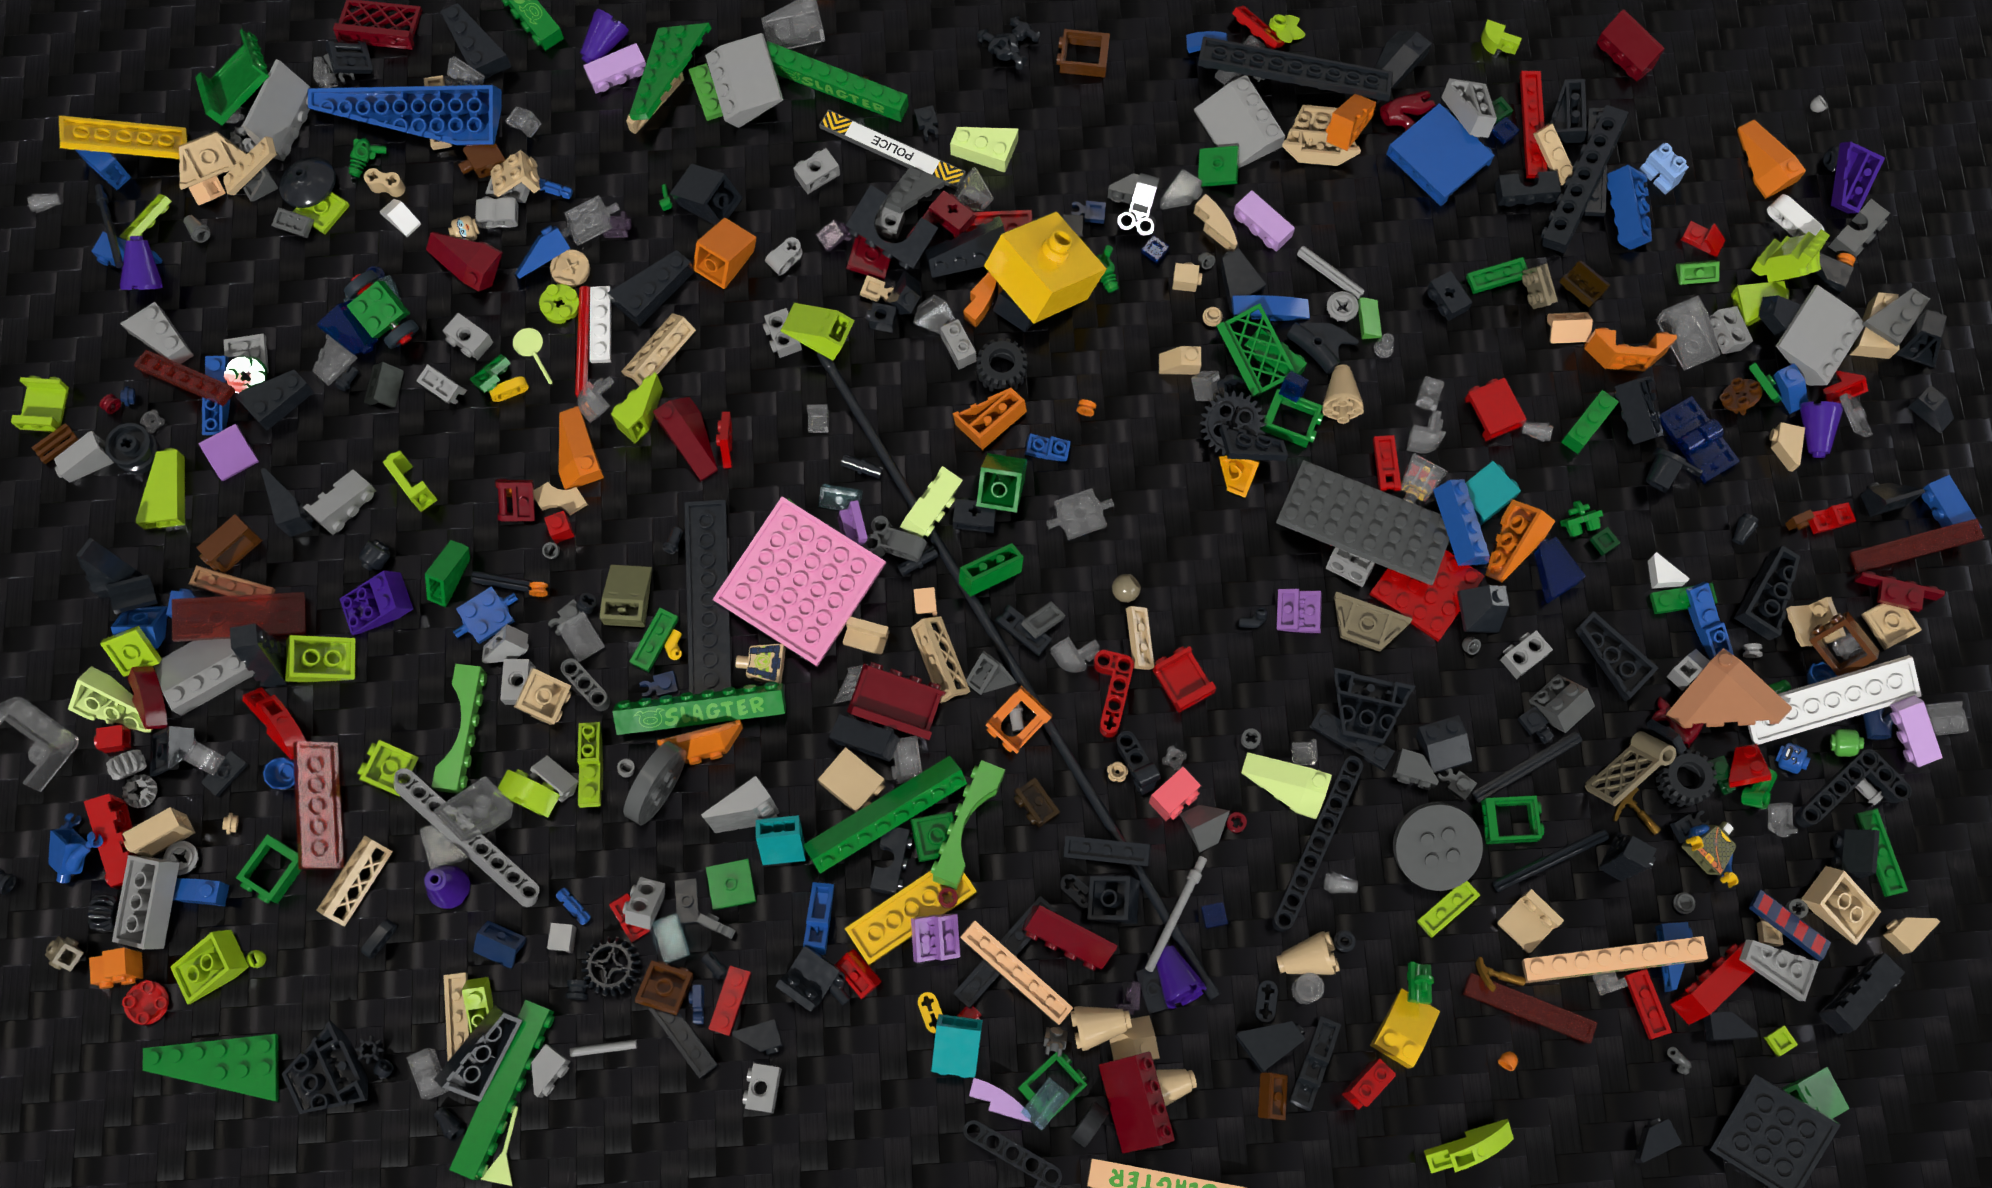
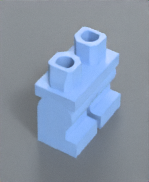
M1663 143L1648 156L1646 162L1641 165L1639 170L1647 175L1650 181L1660 174L1653 184L1666 195L1680 183L1685 171L1689 167L1686 165V160L1682 156H1677L1668 143Z

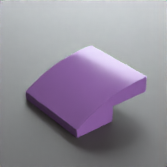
M236 424L199 443L221 481H225L259 462Z
M858 500L851 501L848 509L839 511L837 519L840 531L844 536L863 546L868 538Z
M1278 589L1277 630L1321 633L1322 592Z
M957 914L911 918L913 957L915 962L935 959L942 961L960 957Z

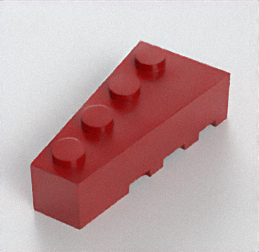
M109 793L86 800L84 804L95 834V840L97 841L99 834L103 838V844L98 847L106 872V882L110 887L119 890L122 889L128 855H138L129 852L124 845L125 838L123 833L132 829L128 805L125 800Z
M1745 942L1738 946L1736 943L1731 945L1725 951L1727 955L1715 960L1710 970L1704 971L1696 982L1689 985L1685 992L1670 1004L1688 1025L1710 1015L1755 972L1754 969L1739 960Z

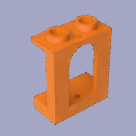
M1021 685L986 722L988 727L986 730L994 738L998 736L1003 741L1002 745L1009 752L1014 751L1017 754L1019 749L1032 735L1052 718V713ZM1022 701L1036 716L1019 734L1007 736L1001 729V723Z

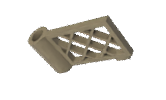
M1639 731L1632 737L1631 745L1597 776L1591 777L1586 782L1585 788L1588 792L1616 806L1659 766L1670 765L1676 757V749L1646 732ZM1632 754L1636 756L1635 760L1626 761ZM1650 763L1648 767L1640 769V765ZM1635 766V770L1625 772L1627 767ZM1621 769L1620 773L1611 775L1614 770ZM1635 777L1632 781L1625 783V778ZM1620 780V784L1610 786V781ZM1605 783V787L1595 788L1597 785ZM1619 790V793L1613 798L1609 796L1610 792Z

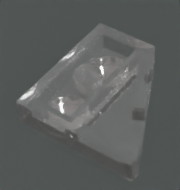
M328 332L325 337L327 341L324 349L321 348L318 355L319 359L312 371L329 386L357 357Z

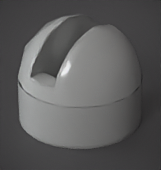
M1819 95L1811 101L1810 108L1812 111L1819 113L1827 109L1828 105L1823 97Z
M630 759L621 760L617 765L618 773L625 778L632 776L635 771L633 761Z

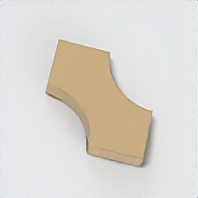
M547 482L534 490V498L542 511L549 508H560L571 516L588 505L577 487L569 490H560Z

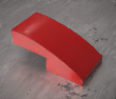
M1848 502L1813 512L1815 517L1809 521L1813 534L1854 523L1856 519Z
M627 892L610 902L609 906L632 943L650 932V930L625 923L623 907L625 902L630 901L631 898Z

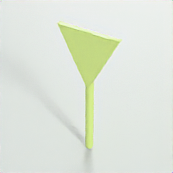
M515 1106L512 1113L503 1152L481 1180L513 1186L507 1150L518 1111L517 1106Z

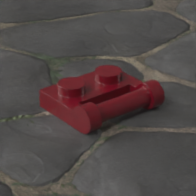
M495 480L499 499L498 520L535 521L533 480ZM506 489H512L513 513L508 512Z

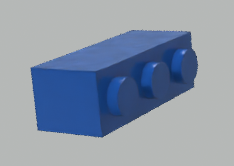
M1950 475L1924 487L1925 493L1922 494V499L1930 507L1934 519L1939 522L1945 537L1950 540L1951 544L1974 534L1982 528Z

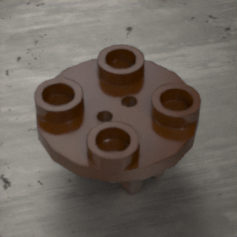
M1735 378L1720 395L1721 403L1726 409L1734 411L1735 414L1740 412L1741 415H1745L1746 409L1754 406L1760 400L1762 387L1758 381L1753 379Z

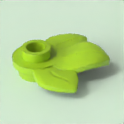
M1278 14L1270 19V28L1276 32L1277 37L1282 41L1291 43L1292 40H1299L1305 37V33L1297 26L1300 18L1292 15L1283 16Z

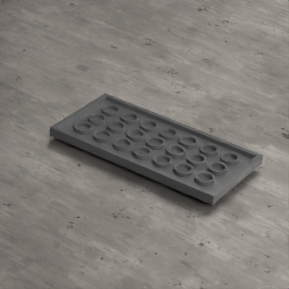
M1303 460L1276 522L1429 585H1433L1449 543V537L1441 514Z

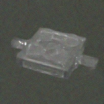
M598 195L565 212L567 228L560 232L564 238L572 235L574 242L580 245L612 229L610 214L620 210L617 202L606 207Z
M1090 488L1054 501L1057 518L1046 521L1048 529L1060 525L1065 531L1067 539L1071 540L1105 528L1107 524L1103 516V510L1114 507V503L1111 498L1100 502L1095 497L1093 489Z

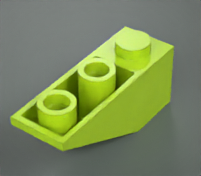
M489 977L466 980L462 988L470 1034L493 1008Z

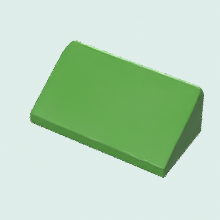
M1719 261L1676 263L1680 285L1719 282Z
M1359 297L1358 313L1362 339L1382 338L1378 301Z

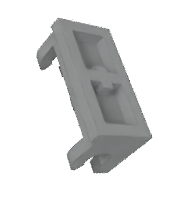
M428 364L416 380L447 403H458L457 395H464L467 391Z
M545 756L530 769L533 772L529 775L532 779L539 775L559 792L560 797L558 800L560 802L565 801L574 794L579 782L549 756Z

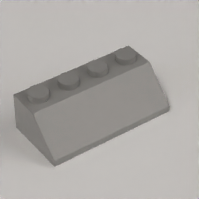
M128 855L112 942L140 949H164L180 862Z

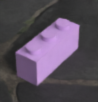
M635 43L583 66L595 93H599L617 84H623L634 77L642 76L646 62Z
M1252 190L1235 205V218L1240 223H1244L1249 227L1252 234L1258 235L1268 248H1272L1277 252L1293 236L1295 228Z
M1914 695L1891 704L1892 713H1890V716L1898 727L1897 736L1905 747L1903 754L1906 760L1920 767L1943 758L1924 701Z

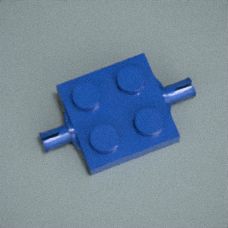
M491 586L456 608L462 618L463 625L453 630V633L459 638L466 632H469L481 644L498 633L506 624L510 625L515 622L509 613L508 606L517 601L518 598L512 593L505 599H502Z

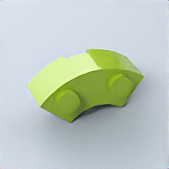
M519 769L516 772L507 770L496 793L548 818L560 795L553 791L554 788L550 784L543 782L541 785L527 778L528 774Z

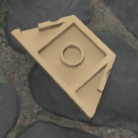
M218 131L179 145L180 189H185L230 171L247 154Z

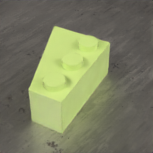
M957 127L950 143L951 155L1005 173L1018 142L1019 129Z
M942 466L934 481H931L928 485L927 490L917 500L900 527L909 534L921 538L925 535L929 537L935 528L933 526L934 522L937 521L939 523L945 515L943 510L946 507L950 509L956 499L953 496L963 480Z

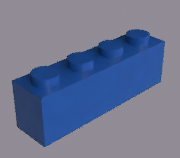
M1630 165L1608 173L1607 187L1611 192L1612 199L1610 203L1615 212L1614 222L1618 227L1619 234L1617 238L1619 243L1631 250L1651 242V220L1646 216V213L1650 211V207L1645 200V197L1649 194L1648 188H1644V182H1647V175Z
M1449 480L1433 489L1458 566L1489 563L1490 555L1487 544L1484 540L1465 480Z

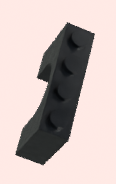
M870 185L846 224L849 228L848 232L856 238L861 235L866 239L864 243L874 249L876 246L883 249L881 253L889 259H892L894 256L900 260L898 264L908 270L910 267L914 269L939 228L921 217L906 240L900 243H888L882 240L877 234L875 221L888 199V195Z

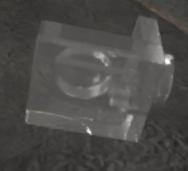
M314 57V79L320 88L338 86L336 77L333 73H330L329 65L324 62L322 57Z
M517 106L505 121L509 126L522 130L530 138L541 125V122L531 111Z
M1615 972L1593 975L1600 996L1628 986L1625 978L1618 980Z

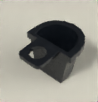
M1656 448L1653 452L1655 458L1647 475L1646 482L1666 494L1681 468L1698 477L1702 475L1703 471L1685 462L1686 459L1673 452Z

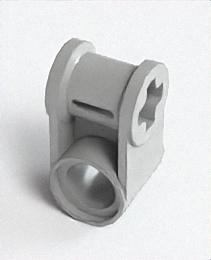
M793 237L788 238L767 255L765 262L778 275L784 274L802 257L803 252L799 240Z

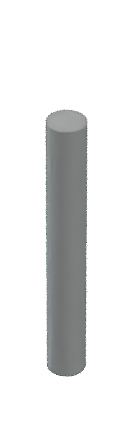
M628 1040L570 1048V1057L636 1049L637 1041Z

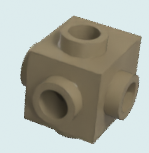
M58 936L55 941L53 940L48 945L45 956L50 960L49 964L59 970L64 968L71 972L84 952L77 946L79 943L70 937L63 939Z

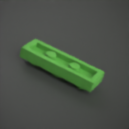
M707 63L690 68L689 73L706 120L709 121L722 117L723 113Z

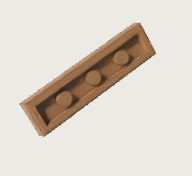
M197 565L189 582V585L267 609L275 592L273 587Z

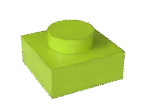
M1785 1026L1779 1027L1764 1037L1777 1057L1782 1056L1798 1045Z

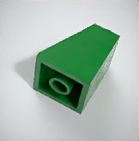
M987 453L981 466L976 506L1017 513L1028 459Z

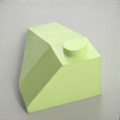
M91 666L77 679L68 710L89 720L102 719L106 720L107 724L119 723L129 729L151 733L153 730L144 728L132 701L133 695L110 675Z
M1248 752L1241 771L1243 775L1270 792L1279 801L1281 800L1295 813L1313 819L1318 817L1332 777L1331 774L1313 768Z

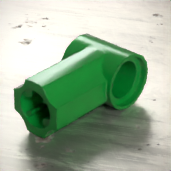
M1769 768L1772 774L1771 780L1753 783L1750 787L1746 786L1741 796L1742 804L1766 809L1770 803V791L1776 781L1777 773Z

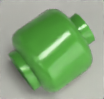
M1838 729L1830 736V750L1834 751L1836 756L1856 757L1859 750L1864 748V738L1859 737V733L1856 730Z

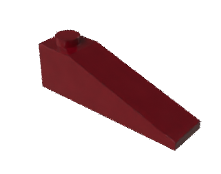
M690 397L669 400L653 411L660 426L700 481L718 471L702 414Z

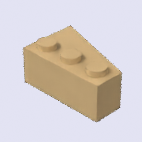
M1878 292L1869 301L1862 320L1865 322L1898 299V294ZM1864 326L1849 355L1890 359L1899 350V345H1893Z

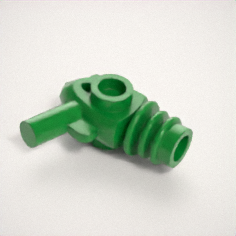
M366 138L354 139L353 149L350 154L352 159L350 160L351 167L348 168L349 174L360 177L363 173L361 170H364L363 167H366L365 163H368L369 159L374 160L375 153L386 154V146L370 145Z
M1110 245L1105 247L1103 254L1096 255L1107 268L1101 277V283H1103L1108 293L1119 288L1115 278L1116 274H1113L1115 266L1110 260V255L1113 251V247Z

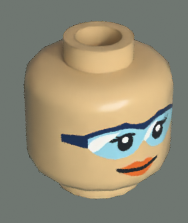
M470 216L452 220V227L448 228L450 235L459 239L466 238L474 241L477 239V234H480L476 220L471 219Z

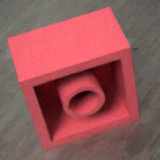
M1182 767L1151 795L1149 804L1165 821L1169 818L1174 820L1182 813L1185 804L1189 806L1198 798L1197 796L1200 794L1198 790L1201 785Z

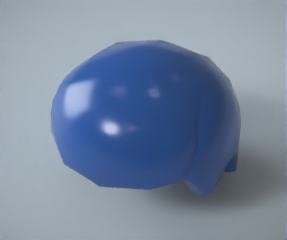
M1824 662L1813 663L1806 675L1808 685L1837 677L1830 666Z
M280 757L272 759L265 765L263 771L264 781L273 789L291 788L299 780V766L290 758Z

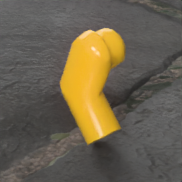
M673 629L665 643L668 657L672 660H677L682 656V651L677 644L682 633Z

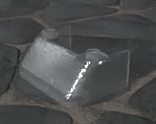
M14 697L0 703V725L5 720L35 742L28 751V758L36 767L23 781V784L41 792L77 748L78 738L29 701L21 697Z

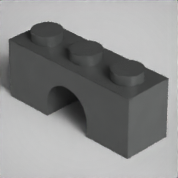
M1870 199L1852 220L1859 226L1860 231L1854 230L1847 225L1828 247L1837 254L1848 253L1857 257L1864 249L1861 245L1864 242L1869 244L1876 236L1873 232L1876 229L1880 231L1886 225L1887 221L1885 219L1890 212Z

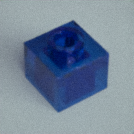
M1291 371L1284 378L1279 394L1297 403L1303 396L1309 380Z

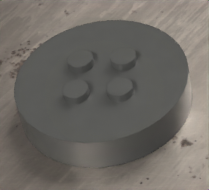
M667 741L651 755L628 793L623 811L625 817L639 825L646 824L654 817L669 797L681 775L686 761V751Z
M1432 802L1412 809L1402 818L1394 834L1393 851L1399 868L1412 882L1425 889L1444 891L1462 885L1475 873L1482 858L1483 842L1477 825L1465 812L1450 804Z

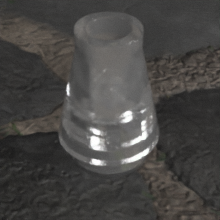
M57 193L32 194V196L27 197L32 212L37 211L39 213L60 205Z
M1384 334L1375 343L1374 351L1379 357L1385 358L1392 355L1394 351V337L1391 334Z
M1525 422L1522 434L1529 435L1542 442H1550L1554 426L1549 425V423Z
M1335 872L1332 874L1327 873L1324 889L1329 891V893L1357 892V880H1352Z

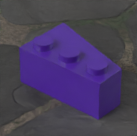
M1853 142L1840 143L1831 206L1848 214L1859 213L1885 157Z

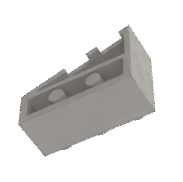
M1449 78L1441 98L1470 135L1488 138L1497 117L1486 84Z
M351 470L333 484L335 488L330 492L319 494V500L311 506L306 504L303 507L332 535L342 530L347 520L355 516L359 512V508L365 502L370 501L376 492L372 485L354 470Z

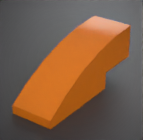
M989 272L971 290L970 299L972 302L963 310L964 319L975 328L987 314L996 294L998 282Z

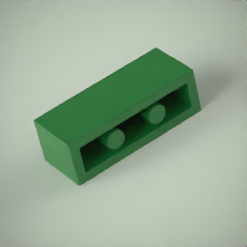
M1261 329L1258 339L1269 342L1271 333ZM1257 331L1251 337L1255 338ZM1249 339L1243 349L1251 352L1254 340ZM1257 341L1254 353L1265 355L1268 344ZM1281 342L1297 373L1296 376L1283 382L1290 388L1304 372L1307 362H1305L1301 355L1293 353L1285 343ZM1270 346L1267 357L1278 360L1279 348ZM1252 355L1251 359L1261 366L1263 358ZM1282 355L1281 361L1286 362ZM1266 359L1263 368L1270 373H1274L1277 362ZM1280 363L1276 374L1285 376L1291 373L1288 365Z
M1602 390L1561 443L1578 454L1619 401Z
M1013 543L1008 544L960 567L959 584L971 597L1021 573L1023 555Z

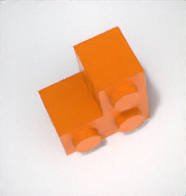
M118 948L102 951V956L89 958L91 984L99 986L100 989L112 988L115 983L120 982L121 985L136 983L135 980L143 979L142 952L128 948Z

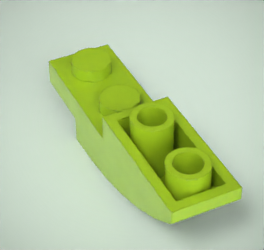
M579 723L577 761L579 764L578 805L579 808L601 806V790H603L601 723Z
M1508 1119L1466 1131V1138L1424 1150L1431 1173L1453 1167L1455 1172H1458L1498 1153L1514 1139Z

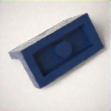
M487 921L477 932L473 951L501 965L512 968L515 963L516 954L524 946L526 937Z

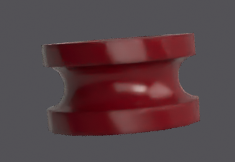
M107 394L100 402V408L108 414L115 413L121 406V400L113 394Z
M1234 812L1227 819V827L1231 832L1239 833L1246 827L1247 820L1242 813ZM1236 817L1240 818V823L1242 824V826L1240 827L1238 825L1237 828L1233 827V821H1231V819L1234 818L1235 820Z
M944 888L939 892L938 900L942 907L952 908L957 904L958 895L954 889ZM948 892H950L954 901L952 903L948 901V904H946L942 896L945 893L948 895Z

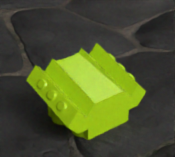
M1821 229L1816 236L1808 231L1806 235L1791 238L1786 236L1782 242L1774 239L1766 247L1765 251L1761 253V256L1757 258L1751 270L1759 276L1767 275L1768 282L1800 277L1821 270L1820 250L1830 235Z

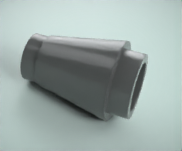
M188 215L184 218L183 222L194 241L202 243L209 239L210 229L193 215Z

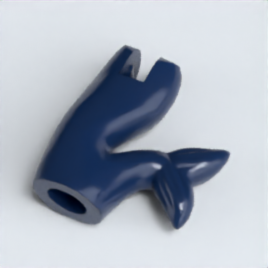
M1884 708L1863 714L1867 739L1883 740L1892 737V725L1894 724L1890 716L1892 711L1883 717Z

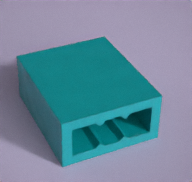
M1494 461L1466 482L1480 526L1515 499L1521 491L1517 482L1510 479L1505 474L1503 467Z
M799 815L755 820L756 841L763 865L806 861L805 848L803 846L805 841Z
M939 1014L931 1072L940 1075L950 1074L962 1078H975L983 1020Z

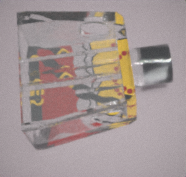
M1413 453L1401 483V490L1406 492L1403 500L1413 505L1417 499L1426 502L1434 492L1433 489L1437 488L1444 480L1448 471Z

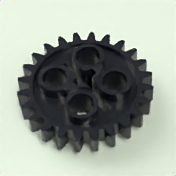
M1228 391L1224 392V398L1218 394L1217 402L1213 399L1210 400L1212 407L1205 406L1208 413L1201 414L1206 418V421L1200 422V424L1206 426L1201 432H1207L1208 434L1204 440H1211L1208 445L1209 447L1216 445L1215 452L1223 449V456L1226 455L1221 436L1216 433V428L1218 425L1224 424L1228 425V429H1231L1232 425L1229 424V421L1234 420L1237 406L1240 407L1235 419V423L1238 426L1233 427L1232 430H1246V434L1256 437L1259 434L1266 433L1261 430V427L1267 426L1266 423L1261 422V419H1264L1266 415H1260L1259 413L1263 410V407L1256 408L1259 401L1250 402L1252 396L1249 395L1245 399L1244 392L1237 396V392L1233 391L1232 396H1230ZM1225 405H1228L1232 410L1231 415L1228 417L1222 414V408ZM1244 411L1249 412L1251 415L1248 423L1243 422L1241 419Z

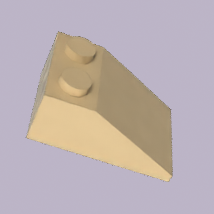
M1825 866L1801 899L1813 913L1855 945L1859 943L1881 913L1877 906L1844 870Z

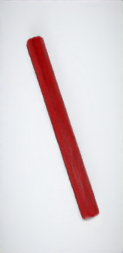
M581 286L579 288L575 395L578 398H585L587 396L590 332L589 286Z

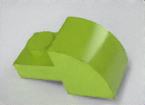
M1487 20L1481 35L1484 48L1491 54H1495L1496 50L1500 49L1505 53L1515 55L1522 38L1505 33V25Z

